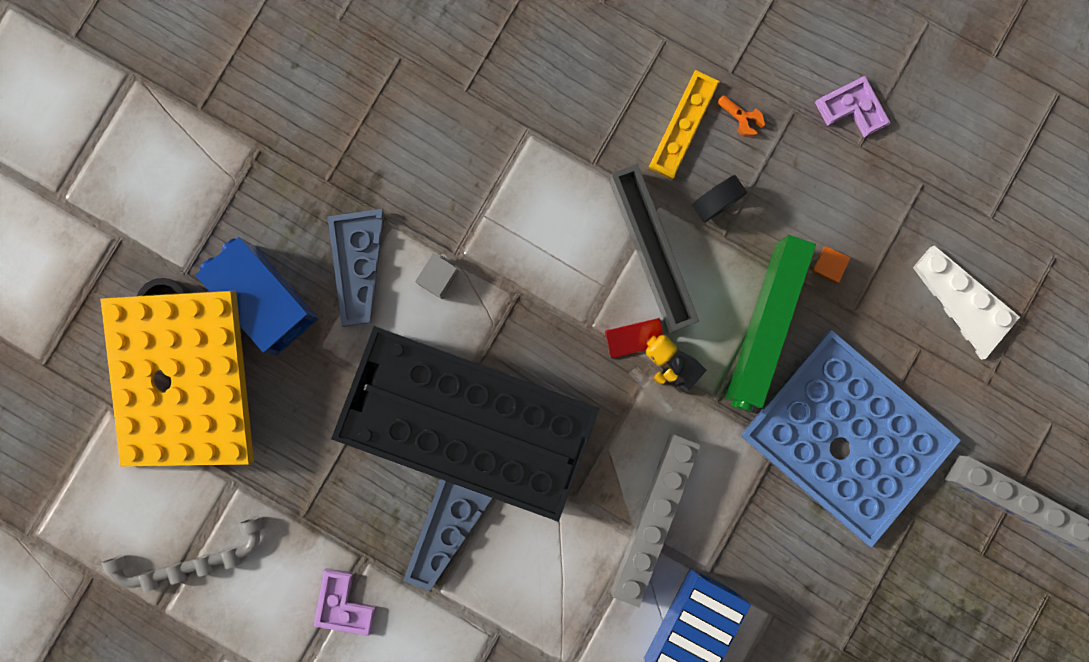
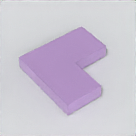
M866 76L821 97L815 102L827 126L852 115L864 138L891 124Z
M328 568L324 570L314 627L364 636L371 635L376 606L349 601L354 573Z

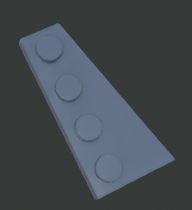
M383 209L328 216L340 317L343 327L368 324L372 321L384 217Z
M440 480L403 581L430 591L492 498Z

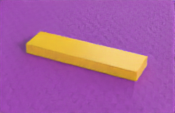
M697 70L694 71L648 167L649 170L671 180L674 179L720 81Z

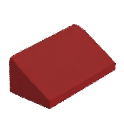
M660 318L604 332L611 359L645 351L648 348L647 342L653 336L657 338L663 335Z

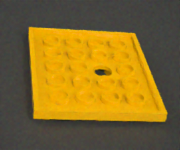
M236 290L100 299L120 466L239 465L254 462ZM159 370H162L166 376L171 378V387L166 392L160 391L154 383L155 374Z

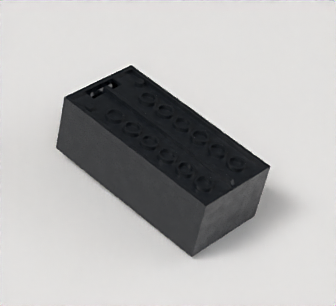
M373 326L331 440L559 522L600 408Z

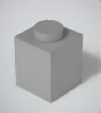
M443 253L440 257L432 254L415 282L442 299L459 272L454 266L456 261Z

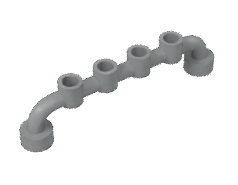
M261 516L239 523L242 535L248 534L249 537L248 542L243 546L231 547L215 554H207L190 561L175 563L162 569L150 570L134 577L125 575L122 570L128 566L125 555L101 562L104 574L111 573L118 585L125 588L141 586L143 592H148L159 588V581L169 578L170 584H176L188 579L186 573L196 571L198 577L214 572V565L224 563L225 569H229L242 564L241 558L250 555L258 547L260 542L259 530L264 528Z

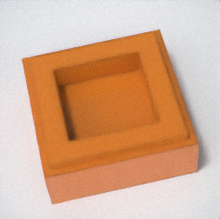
M825 246L812 272L837 284L840 282L851 258Z

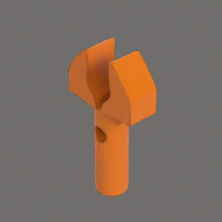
M725 95L718 100V104L739 121L737 132L741 136L756 137L758 134L749 127V121L755 122L761 129L765 126L763 114L755 108L753 112H745Z

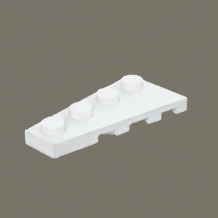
M936 246L930 247L913 267L931 293L937 296L945 307L943 309L948 316L952 317L960 327V332L964 338L969 340L974 346L975 352L981 360L988 357L1020 318V316Z

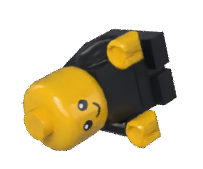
M660 335L657 338L653 336L647 342L646 355L663 369L662 372L659 371L653 377L658 384H664L667 380L669 382L674 381L676 384L674 388L679 393L689 391L707 371L695 358L680 350L677 351V346L666 335Z

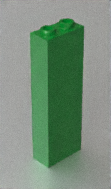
M787 235L776 243L725 396L726 400L732 401L731 407L743 411L763 408L816 246L815 243L792 235Z

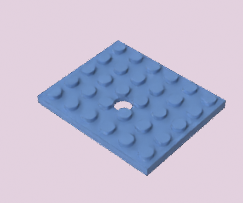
M832 330L825 334L740 434V437L870 548L873 547L961 441ZM839 437L849 442L850 450L849 455L841 460L834 458L830 453L831 442Z

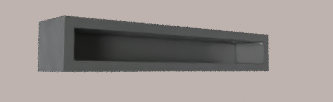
M638 164L611 173L610 185L668 333L670 334L699 322Z

